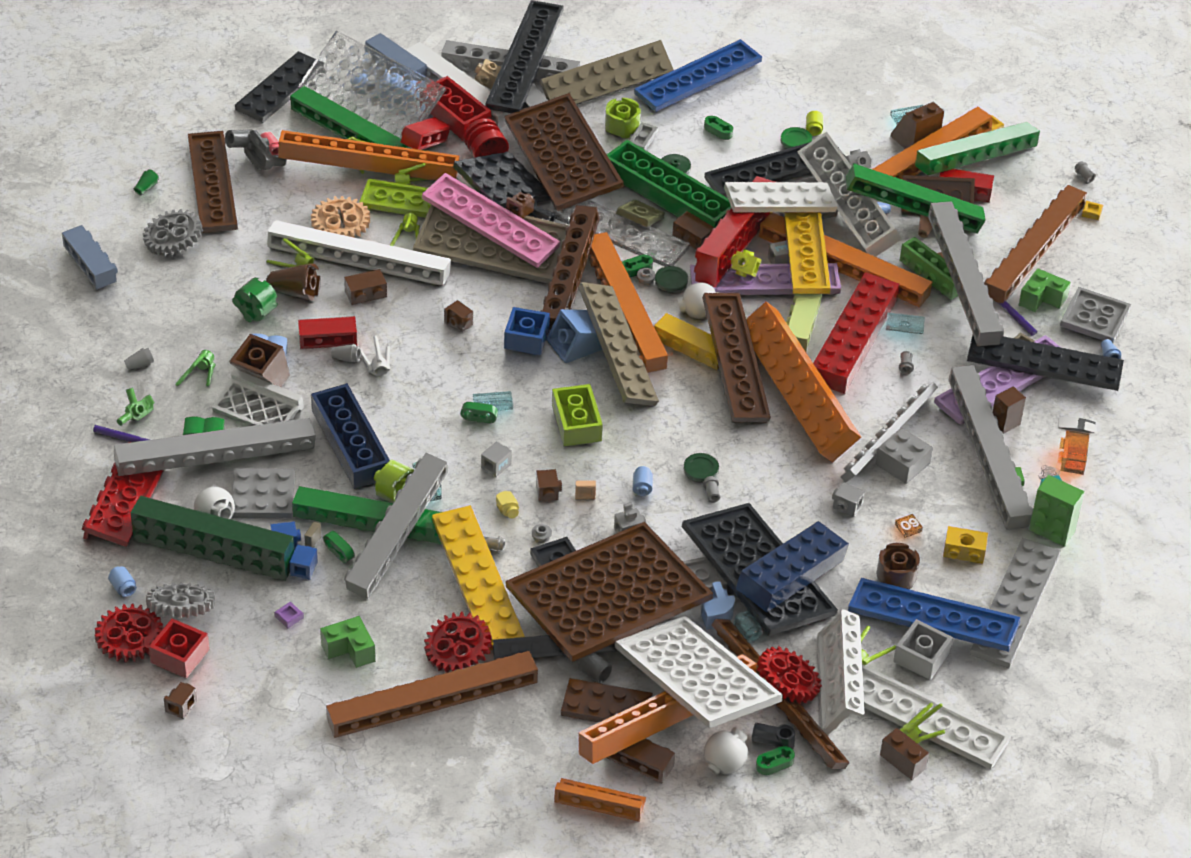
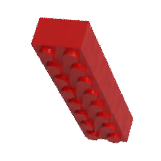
M756 176V178H755L752 182H775V181H771V180H768V179H765V178ZM732 208L728 209L725 217L720 219L718 226L712 229L710 236L705 238L703 245L696 250L695 281L706 283L716 288L731 268L732 256L737 251L743 252L759 232L762 221L771 212H733Z
M864 273L813 362L831 390L843 394L847 392L898 300L900 283Z

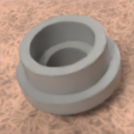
M643 268L637 272V278L641 284L649 285L655 280V272L652 269Z
M539 524L532 528V537L538 543H545L552 536V530L547 525Z

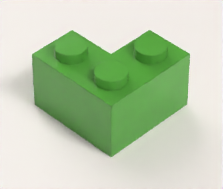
M1037 268L1021 289L1018 305L1033 312H1036L1043 302L1060 309L1068 299L1071 282Z
M360 616L320 628L321 646L328 659L348 653L356 668L376 662L375 644Z

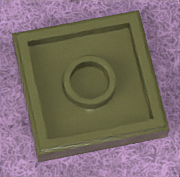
M636 199L618 207L616 214L645 227H649L664 219L665 212Z

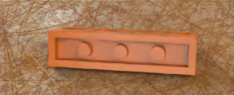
M561 778L560 783L557 782L555 787L554 802L640 822L646 797Z

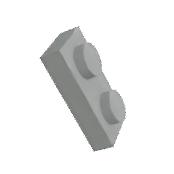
M641 122L629 141L646 150L658 133V127Z

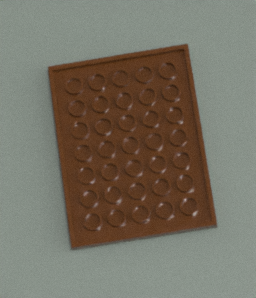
M645 521L506 581V588L572 662L713 599V592Z

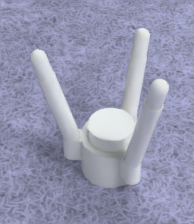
M374 335L376 357L372 359L370 364L361 350V358L367 365L369 373H373L375 376H383L390 371V347H386L384 359L380 354L377 336Z

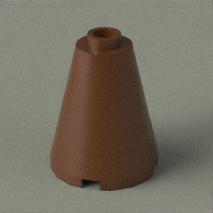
M309 263L272 271L267 276L266 282L276 292L307 301H314V296H318L320 291L321 278L316 273V270H319L318 266Z

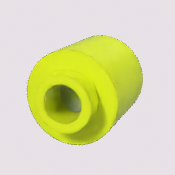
M810 111L806 115V130L812 136H818L823 131V114L819 111Z

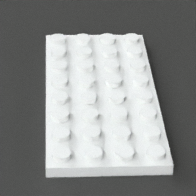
M686 616L640 631L615 643V648L708 728L716 727L722 723L782 702V694Z

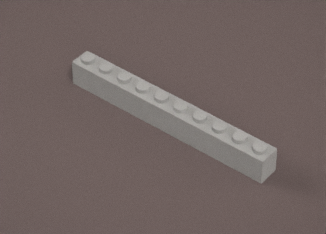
M952 202L931 203L928 218L977 346L1000 344L1001 336L1004 335V328L999 323L998 312H995L993 300L988 295V287L983 282L982 272H979L978 261L974 259L973 249L968 244V236L963 231V223L959 221L958 210L954 208Z
M974 365L952 367L948 381L1005 528L1007 530L1029 527L1033 508L1029 506L1027 493L1023 491L1021 478L1017 476L1014 461H1011L1009 448L1005 445L1003 433L998 428L997 417L992 413V405L987 400L986 390L980 382V375L976 372Z
M310 418L117 444L114 445V461L119 476L313 449L315 447L316 434Z

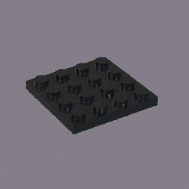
M510 152L459 160L453 164V168L478 193L503 208H506L507 198H512L519 192L530 194L536 202L549 200L541 183Z

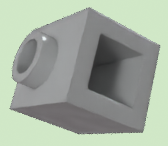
M843 482L839 489L836 488L832 494V499L834 500L833 508L855 517L863 505L865 491Z

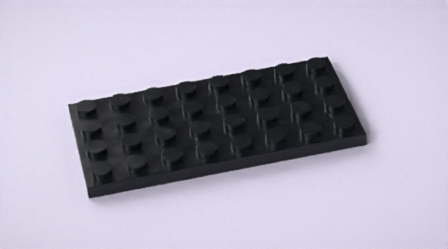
M750 503L694 517L682 522L681 527L768 636L830 618L837 614L838 609L815 581L768 612H765L736 589L740 573L743 569L783 544Z

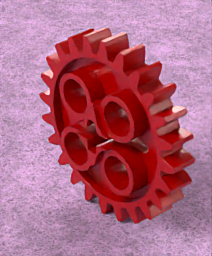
M134 603L131 604L130 608H127L125 604H123L122 609L115 606V612L107 610L108 616L101 615V621H97V627L95 628V642L98 649H102V654L108 653L109 659L115 655L116 661H119L122 657L125 662L129 658L136 662V657L139 656L141 659H144L145 653L150 655V644L164 628L163 623H161V617H157L155 611L150 612V608L143 610L142 605L135 608Z
M463 611L457 617L454 612L452 613V618L444 615L445 621L442 622L438 619V626L431 625L433 632L426 633L428 639H424L426 645L424 650L427 659L431 662L432 666H436L438 671L443 669L445 673H448L450 670L455 671L479 664V660L486 661L484 654H490L489 648L492 647V636L489 627L486 626L484 620L480 621L478 615L473 618L470 612L466 617Z
M772 646L770 649L767 648L758 659L757 670L761 672L759 676L765 678L766 682L779 691L783 699L789 697L791 702L796 699L799 704L802 701L808 703L809 700L813 701L822 687L820 684L822 679L818 678L819 673L813 671L815 666H809L810 661H804L803 655L797 656L795 651L790 653L788 648H785L783 651L780 646L777 649Z

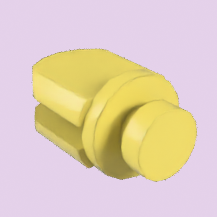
M503 491L496 495V505L501 514L511 519L517 517L519 514V503L512 492Z

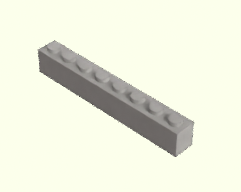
M425 453L422 459H418L414 472L409 474L405 481L404 488L397 492L395 502L387 508L383 521L378 522L374 535L367 539L362 554L359 553L357 555L355 565L346 572L344 580L347 590L369 599L448 473L446 461L428 453Z

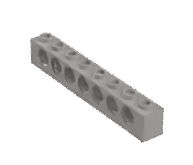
M446 40L441 57L458 69L475 71L479 63L482 64L485 59L502 67L509 50ZM544 56L534 81L539 82L543 78L579 67L580 61Z

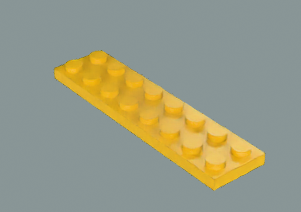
M784 212L793 294H830L831 287L821 212Z
M471 505L433 514V524L468 611L472 614L473 618L478 615L480 621L484 620L486 626L490 629L492 647L489 648V651L493 650L494 639L525 637Z

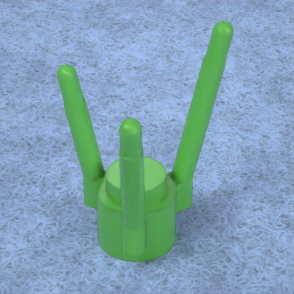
M202 350L197 359L175 385L179 386L197 366L202 370L209 368L206 386H210L213 369L216 366L213 362L215 359L214 354L209 350Z

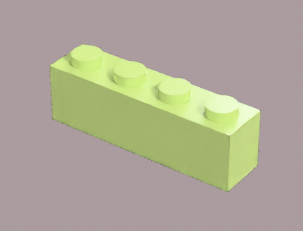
M794 294L793 303L795 305L791 304L789 312L791 317H787V325L805 352L807 351L820 308L822 294Z

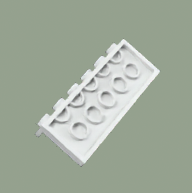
M843 609L817 634L818 678L822 679L820 682L822 687L819 692L820 728L827 736L834 729H837L839 724L845 718H848L851 713L860 717L864 714L860 619L858 615Z

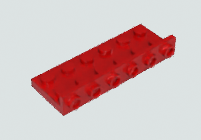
M114 462L111 469L112 475L111 477L107 476L104 483L105 489L104 491L100 490L97 496V505H92L89 513L90 518L89 520L85 519L83 523V539L87 540L89 535L92 534L127 547L133 535L130 512L140 496L152 497L165 470L119 476Z

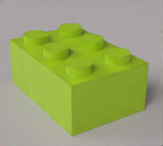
M585 384L552 389V408L563 446L601 442L603 424L591 385Z

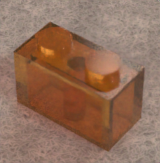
M1066 430L1065 438L1061 437L1059 449H1063L1059 451L1057 461L1061 463L1060 471L1084 475L1090 434Z

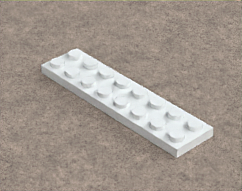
M862 665L864 708L902 727L929 703H933V706L927 712L942 703L872 668ZM942 703L943 706L937 712L918 725L922 732L919 734L921 736L945 730V734L930 738L929 740L990 770L1011 738L1010 735Z

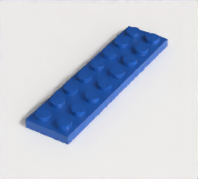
M739 39L635 88L634 94L652 110L657 112L762 62V56Z
M865 578L860 579L848 605V612L911 627L917 619L955 639L1007 652L1010 650L1020 624L1019 616Z

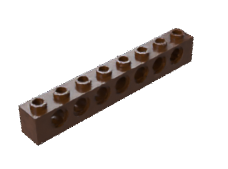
M576 205L574 213L570 215V225L566 228L565 240H562L561 254L557 256V266L553 269L552 273L553 279L548 284V295L544 297L543 310H540L541 312L550 313L549 330H551L560 310H572L600 220L597 207Z

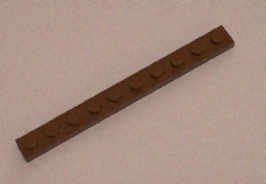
M729 619L714 620L712 627L737 657L743 654L752 661L758 662L760 655ZM782 696V702L776 703V706L787 715L788 720L800 731V735L807 739L812 745V749L822 757L825 765L830 769H846L850 762L796 699L791 702L789 697L783 699Z

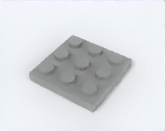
M1078 287L1061 319L1060 326L1103 341L1109 339L1114 343L1131 309V304Z
M235 468L232 495L235 510L232 518H292L295 469Z

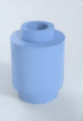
M640 466L633 473V492L640 496L649 495L653 489V474L648 467Z
M115 567L110 571L108 580L119 595L129 597L136 591V582L125 567Z

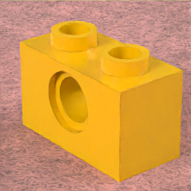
M948 526L943 557L983 564L988 533Z

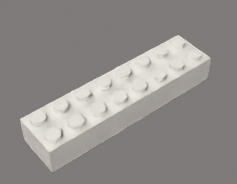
M827 131L797 151L818 183H828L838 206L837 210L868 254L876 257L902 239L875 199L847 190L846 175L851 165Z

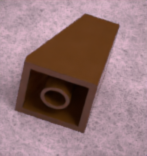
M933 101L907 112L890 136L906 149L942 128L944 110Z
M249 334L229 361L239 371L282 387L290 376L283 346L253 334Z

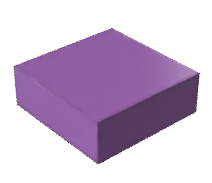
M289 602L276 610L274 617L288 629L302 620L304 613L292 602Z

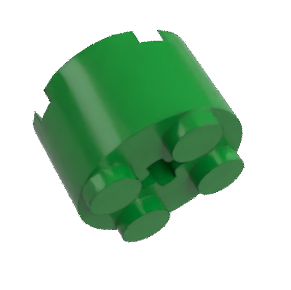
M257 277L252 278L235 292L234 298H232V303L243 314L247 322L261 321L278 306L275 300L277 294L273 287L265 280L263 282L259 281Z

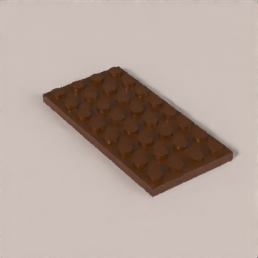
M570 93L504 116L507 126L556 211L624 187L622 179Z

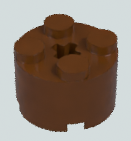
M890 543L886 545V548L879 553L876 571L878 580L881 583L911 589L917 579L920 556L918 552L911 550L909 545L904 543Z

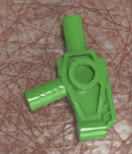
M126 389L130 404L125 407V414L117 419L118 425L122 426L129 420L139 421L154 410L153 404L155 402L150 394L137 401L134 389Z

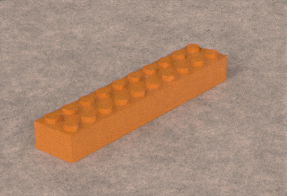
M765 302L746 319L754 352L819 453L833 463L862 437L779 311L768 302Z

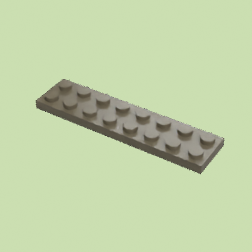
M658 40L543 78L539 82L547 100L570 93L574 102L578 105L658 78L674 69L662 40Z
M581 282L578 286L623 402L656 406L659 402L645 365L639 357V350L613 286Z

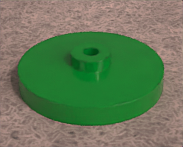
M790 127L781 133L780 141L788 149L812 142V135L804 128Z

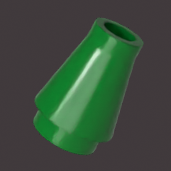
M151 169L144 171L133 188L138 195H142L158 183L159 176Z

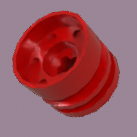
M483 118L476 120L465 130L463 141L474 158L509 151V143L497 124L491 119Z

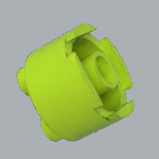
M630 98L609 101L605 111V130L623 139L630 138V135H633L640 125L641 109L639 104Z
M391 459L374 475L376 496L394 503L397 492L404 488L408 475L412 474L414 469Z

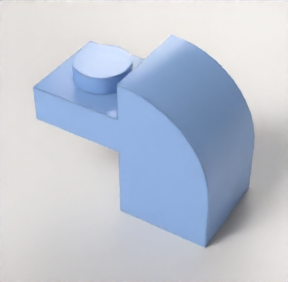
M720 581L712 583L713 599L703 603L701 606V616L706 630L714 629L712 623L715 619H729L731 621L733 617L735 597L734 595L728 596L727 590L723 589Z

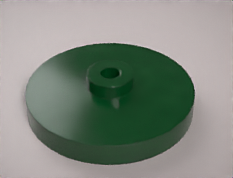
M669 154L661 158V160L687 175L691 171V162L683 155Z
M665 266L656 272L655 283L664 291L677 292L687 286L688 274L682 268Z
M695 453L685 459L683 469L685 475L691 480L704 482L705 478L718 475L719 463L716 458L709 454Z

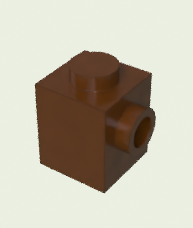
M556 469L536 470V488L539 502L559 500V492H562V481L558 480Z

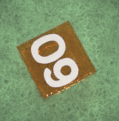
M913 514L895 520V526L904 538L918 534L923 530L922 525Z

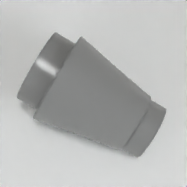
M355 344L333 347L331 355L332 358L355 363V361H360L361 348Z
M142 348L124 360L129 371L150 366V363L154 362V358L149 348Z

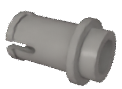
M1078 162L1075 165V172L1080 174L1087 183L1093 182L1096 174L1087 167L1088 164L1086 162Z
M903 351L900 354L901 363L899 364V370L903 374H910L914 370L912 363L913 355L910 351Z
M713 476L705 478L703 482L709 502H717L721 498L718 491L719 482Z
M484 536L489 549L496 550L497 552H500V550L504 551L505 538L498 536V538Z

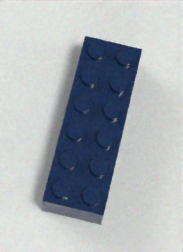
M348 383L311 393L312 412L353 488L356 489L376 483L374 480L375 473L381 470L390 459Z
M817 521L743 569L740 573L736 589L765 612H768L843 562L849 543Z

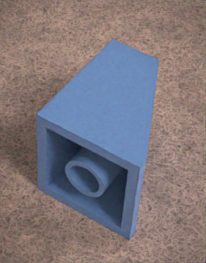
M560 310L546 340L564 363H569L603 350L587 310Z

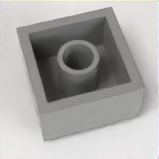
M901 428L878 448L875 465L907 484L930 464L933 447Z
M916 619L896 645L893 662L931 680L949 656L953 637Z

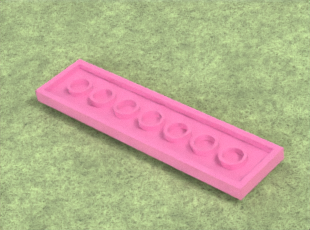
M446 173L422 194L423 200L536 268L560 247V241Z

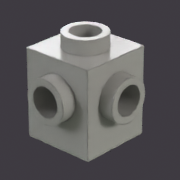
M860 149L850 151V155L845 156L851 166L855 163L871 168V157L867 151L861 152Z

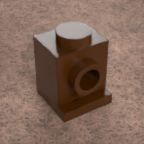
M519 192L514 197L507 198L506 209L523 219L534 211V199L528 193L523 194Z
M457 300L444 308V323H451L453 327L463 332L473 325V310Z
M180 682L176 689H172L169 696L166 695L164 697L165 712L184 719L197 702L196 688L188 683Z

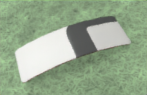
M1059 417V428H1076L1095 433L1096 422L1076 417Z

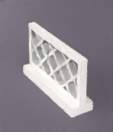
M235 369L231 374V381L212 406L215 412L254 426L278 421L283 422V420L291 421L297 412L301 413L304 403L302 395ZM234 386L242 390V392L233 395L230 393ZM255 394L258 395L259 399L247 401L246 396ZM244 397L245 403L234 405V399ZM231 401V407H220L222 403ZM273 401L275 406L264 408L263 403ZM261 404V410L251 412L250 406ZM247 407L249 413L237 414L236 410ZM287 407L292 409L290 413L284 415L280 413V409ZM278 411L279 416L267 418L266 413ZM264 414L266 419L257 422L253 420V417Z

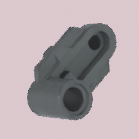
M228 130L225 133L226 146L228 148L243 147L244 153L256 169L270 170L273 166L286 165L287 159L278 158V155H272L269 151V140L262 138L257 130Z

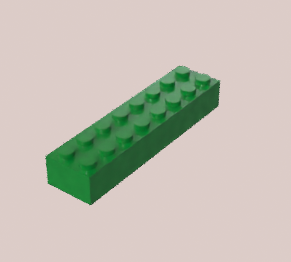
M629 140L624 141L607 154L626 187L677 217L689 212L716 228L720 219L725 217L727 210L732 208L727 197Z

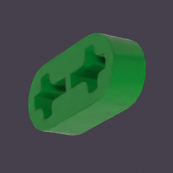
M713 115L705 118L704 128L706 131L723 140H729L733 137L734 128L731 124Z
M640 255L622 261L629 277L637 276V272L640 269L653 268V258L649 255Z
M465 402L462 405L460 415L468 421L491 424L497 419L498 409L490 404Z
M331 531L323 536L326 547L340 561L347 563L355 558L352 547L338 533Z
M782 746L762 753L757 757L756 770L762 775H770L787 769L794 764L795 752L790 747Z

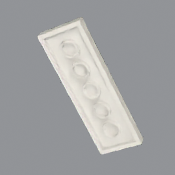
M725 182L724 190L733 212H836L838 207L828 183Z

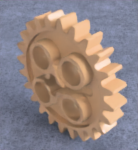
M334 196V200L327 198V202L320 201L321 205L316 204V209H312L311 226L316 230L355 238V235L360 237L361 232L366 233V228H369L370 211L367 210V206H363V202L358 203V199L351 201V197L344 199L341 196L340 199H337ZM338 209L340 210V213H341V221H342V223H343V228L341 227L340 215L338 214Z

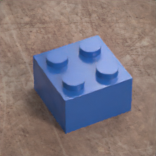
M513 307L504 332V349L541 355L549 332L550 313Z

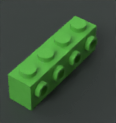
M916 237L902 244L899 261L917 275L932 281V286L950 300L958 296L943 257Z

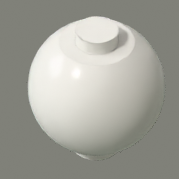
M706 283L692 284L685 290L684 297L678 298L680 312H686L689 317L696 320L707 319L702 296L704 293L719 292H715V289Z
M208 487L197 495L194 502V510L231 519L234 514L235 504L232 496L225 489Z
M733 727L731 731H719L713 734L706 742L704 749L705 760L709 764L707 767L717 775L719 772L722 774H732L740 770L748 756V749L745 744L748 737L736 727Z

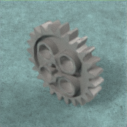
M180 209L178 212L172 210L170 214L166 211L164 216L159 214L158 219L152 218L153 223H147L148 227L144 228L145 233H143V240L148 250H151L152 253L156 252L157 255L163 252L164 256L168 253L173 256L176 251L180 254L182 249L187 251L188 246L193 247V242H198V238L202 237L203 226L198 215L195 216L194 212L189 213L186 210L183 213L182 209Z
M182 582L179 584L171 583L170 586L163 584V587L156 586V589H151V592H147L146 605L147 608H150V612L155 611V614L162 613L163 617L170 615V618L174 616L190 618V615L198 617V614L205 615V612H210V609H214L215 596L211 589H206L205 586L199 587V584L191 586V583L186 585Z

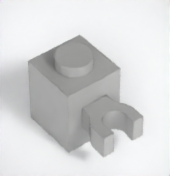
M631 502L624 504V512L616 513L614 516V529L616 533L644 521L646 522L644 515H641L637 508L632 509L633 504Z

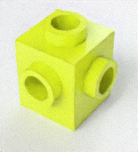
M744 249L743 252L737 251L732 256L731 268L736 270L735 274L746 277L747 274L756 277L762 260L753 256L754 252Z

